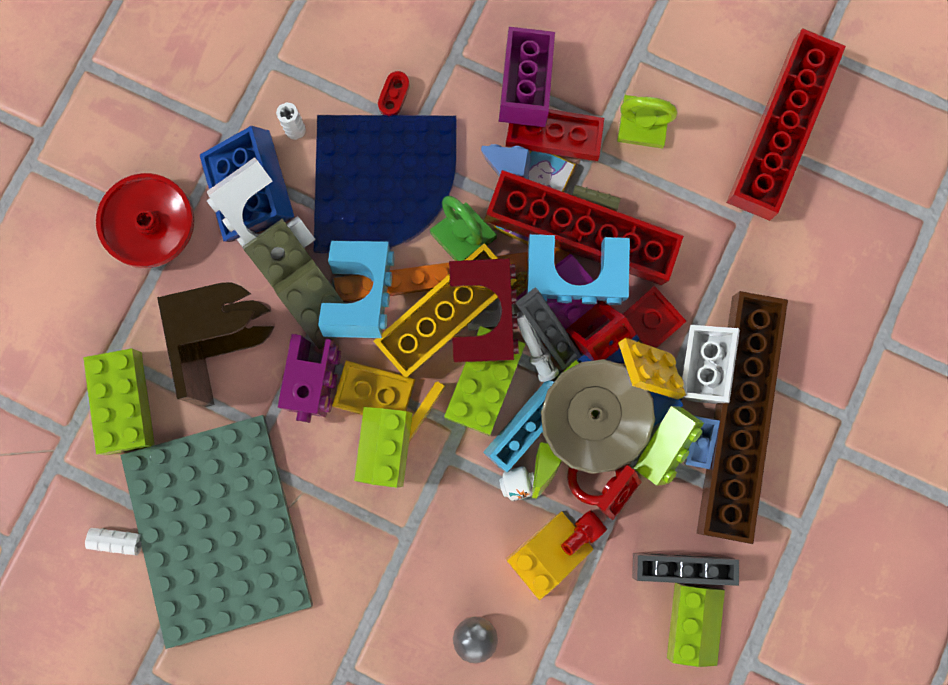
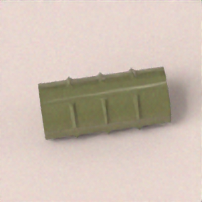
M575 185L572 194L575 197L614 211L618 210L621 200L619 197L599 192V190L595 191Z

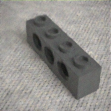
M633 553L632 578L636 581L739 586V560L731 557Z

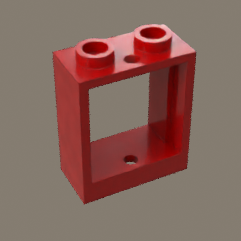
M603 301L597 303L566 329L578 350L592 361L607 359L620 348L618 342L624 338L632 339L637 335L627 318ZM607 320H611V322L605 325L592 337H590L588 340H585V338L588 335H590L593 331L599 328Z

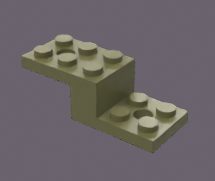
M283 219L242 247L319 350L325 346L326 339L332 341L337 338L323 337L318 325V315L320 314L322 303H345ZM275 247L284 249V254L279 259L271 257V251Z

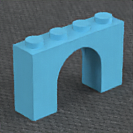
M530 234L528 240L527 293L536 287L546 302L547 299H557L558 303H572L573 299L582 300L583 304H596L597 300L607 301L608 305H621L622 301H626L629 298L630 238L605 237L601 244V271L599 277L592 283L578 286L564 281L555 269V235Z
M331 241L328 262L332 274L363 275L373 281V287L365 298L354 303H322L318 325L323 337L382 338V331L387 328L385 307H389L390 295L387 293L388 286H392L390 266H394L395 261L394 251H390L388 242Z

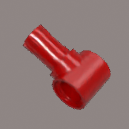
M589 510L575 522L574 533L561 544V547L566 554L571 556L584 543L596 541L608 528L592 510Z

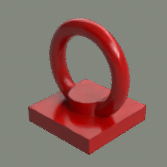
M626 465L625 468L623 466L615 471L616 476L607 482L602 495H590L580 488L577 482V469L569 467L567 473L568 485L573 495L583 503L597 505L604 515L612 521L642 483L636 471Z

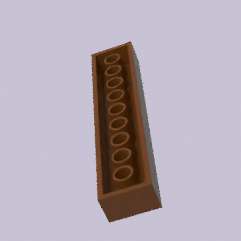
M739 291L732 296L727 328H739L740 332L730 403H718L715 407L714 420H719L720 423L711 467L706 469L696 534L748 544L754 543L788 304L787 299Z

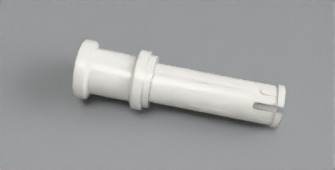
M521 311L518 312V326L530 350V361L536 366L539 373L538 379L541 382L550 381L559 374L557 367H554L550 359L551 353L548 349L544 348L540 337Z

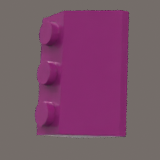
M571 254L555 266L558 275L569 284L581 286L594 281ZM527 289L517 296V301L527 294ZM547 299V304L565 330L596 305L583 304L582 300L572 299V303H558L557 299Z

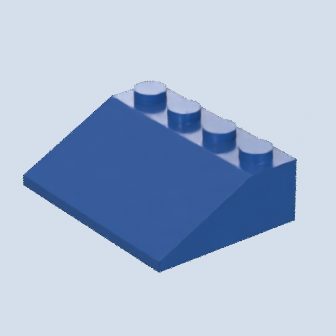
M249 126L201 153L200 159L209 189L254 157L257 159L272 180L271 183L251 196L243 208L242 218L244 225L249 230L257 233L267 230L281 219L287 222L295 218L270 131ZM221 211L215 212L223 241L227 242L240 238L235 230L230 232L222 220L225 216Z

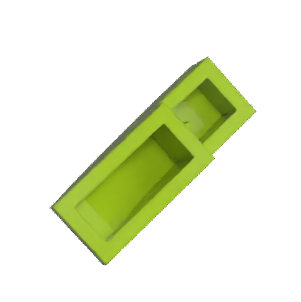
M540 442L536 454L532 498L537 499L548 487L562 462L553 454L548 443Z

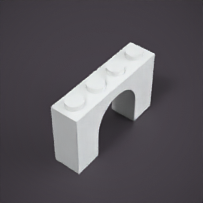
M255 157L207 191L210 198L206 201L215 212L220 210L225 216L222 220L230 232L235 230L239 234L240 238L237 241L242 247L260 235L249 230L244 225L242 218L244 205L251 196L272 182ZM298 216L287 223V226L304 248L316 240ZM275 247L271 251V257L274 259H279L284 254V249L281 247Z

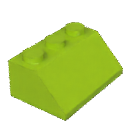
M364 407L354 481L395 488L404 486L412 412Z
M675 583L667 659L672 663L695 667L717 666L725 595L724 589Z

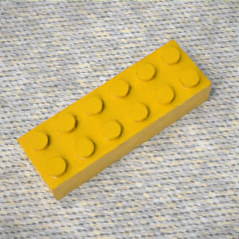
M484 243L466 260L498 258ZM449 274L382 333V338H376L373 342L401 374L407 378L447 344L453 336H456L497 300L498 297L492 290L483 286L450 287ZM511 279V286L517 282L516 279Z

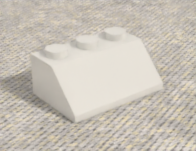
M690 325L682 378L686 396L682 398L688 401L710 404L730 403L739 328Z

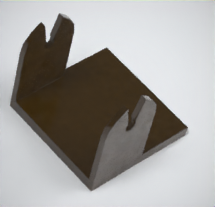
M224 282L157 297L178 400L203 407L215 405L206 358L253 348L263 344L270 337L274 326H252L251 328H246L250 320H254L271 310L254 300L236 302L251 294L242 286L232 282Z

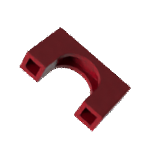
M510 258L449 261L450 287H486L497 295L502 307L501 319L492 331L483 335L452 337L453 362L514 360V354H519L518 339H513V329H518L517 314H512V304L517 302L516 289H511V279H516L515 264H510Z

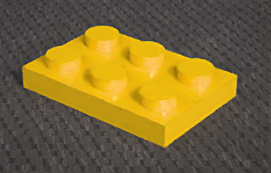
M628 338L618 342L632 386L678 400L686 396L683 388V379L678 374L676 360L671 353Z

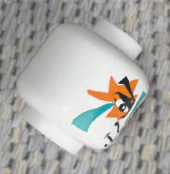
M524 466L510 469L508 472L504 471L503 478L499 479L504 498L508 497L511 501H517L532 496L534 472L529 473Z

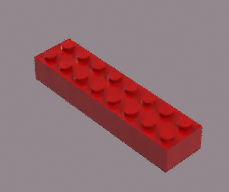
M802 28L789 49L726 203L768 221L779 213L846 48L845 45Z
M504 170L501 171L484 222L528 238L530 234L555 235L556 248L600 264L601 244L605 237L630 238L629 274L661 286L670 280L684 237L675 232Z

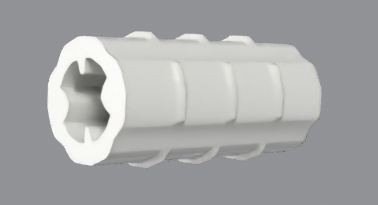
M288 102L279 105L276 114L285 134L294 140L302 138L306 128L296 106Z
M90 528L86 536L85 547L90 550L138 556L142 547L140 541L141 534L104 528Z

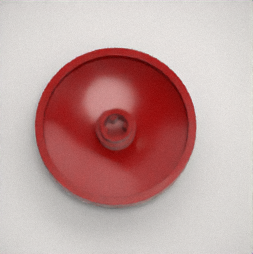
M152 173L131 175L115 183L103 196L96 214V230L105 250L120 262L136 268H154L172 261L185 249L194 229V212L185 192L170 179Z

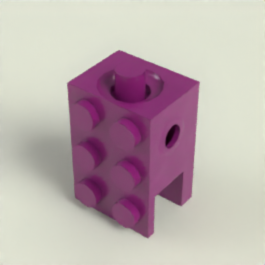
M291 334L277 408L297 413L296 421L310 423L312 415L326 417L327 412H331L333 399L330 398L331 388L334 389L336 386L337 374H334L335 366L340 364L341 351L339 346L333 341L326 339L321 364L308 362L311 342L302 335Z

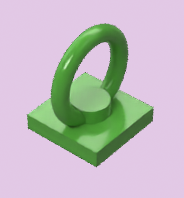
M453 196L443 198L442 208L446 218L432 227L430 234L455 261L466 260L484 243L488 246L497 239V234L467 203L463 204Z

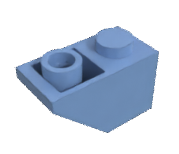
M497 144L481 147L485 160L498 176L504 170L528 179L531 165V156L528 149L521 146L506 148Z

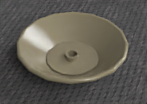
M605 359L581 362L561 373L548 389L541 411L543 435L553 454L569 467L592 474L616 471L635 460L648 444L655 423L654 404L650 392L632 386L626 365ZM598 410V416L592 418L591 412Z

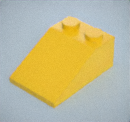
M562 511L506 558L507 562L539 601L594 550L589 543H584L571 556L563 551L561 544L574 533L575 526Z

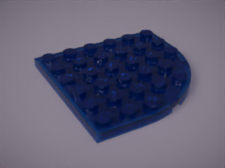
M317 115L314 238L316 240H314V253H329L331 241L388 242L390 249H392V247L404 242H409L426 230L443 210L442 200L450 195L456 175L457 116Z

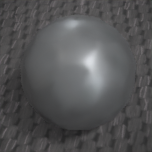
M475 616L466 618L454 631V649L464 661L475 664L485 662L496 650L498 643L497 632L493 625L484 618Z

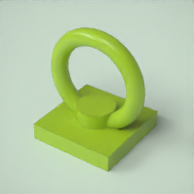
M624 95L623 103L620 107L621 117L617 142L663 149L665 146L667 124L674 121L678 114L676 107L670 101L660 98Z

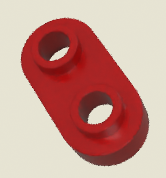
M401 71L392 72L385 81L378 99L379 111L385 117H395L402 109L410 88L409 79L405 73ZM397 83L402 84L401 88H395L394 86ZM388 104L394 105L392 109L386 108Z

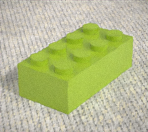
M480 326L477 335H483L492 330ZM518 341L519 354H514V360L466 362L444 418L490 436L526 343Z
M131 348L83 357L96 454L111 455L154 446L142 352Z

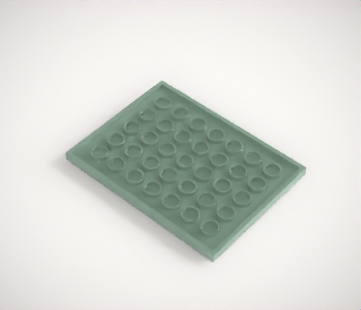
M264 415L120 455L138 533L141 534V546L166 649L313 606Z

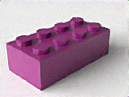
M518 27L508 28L498 122L546 126L550 102L555 32Z

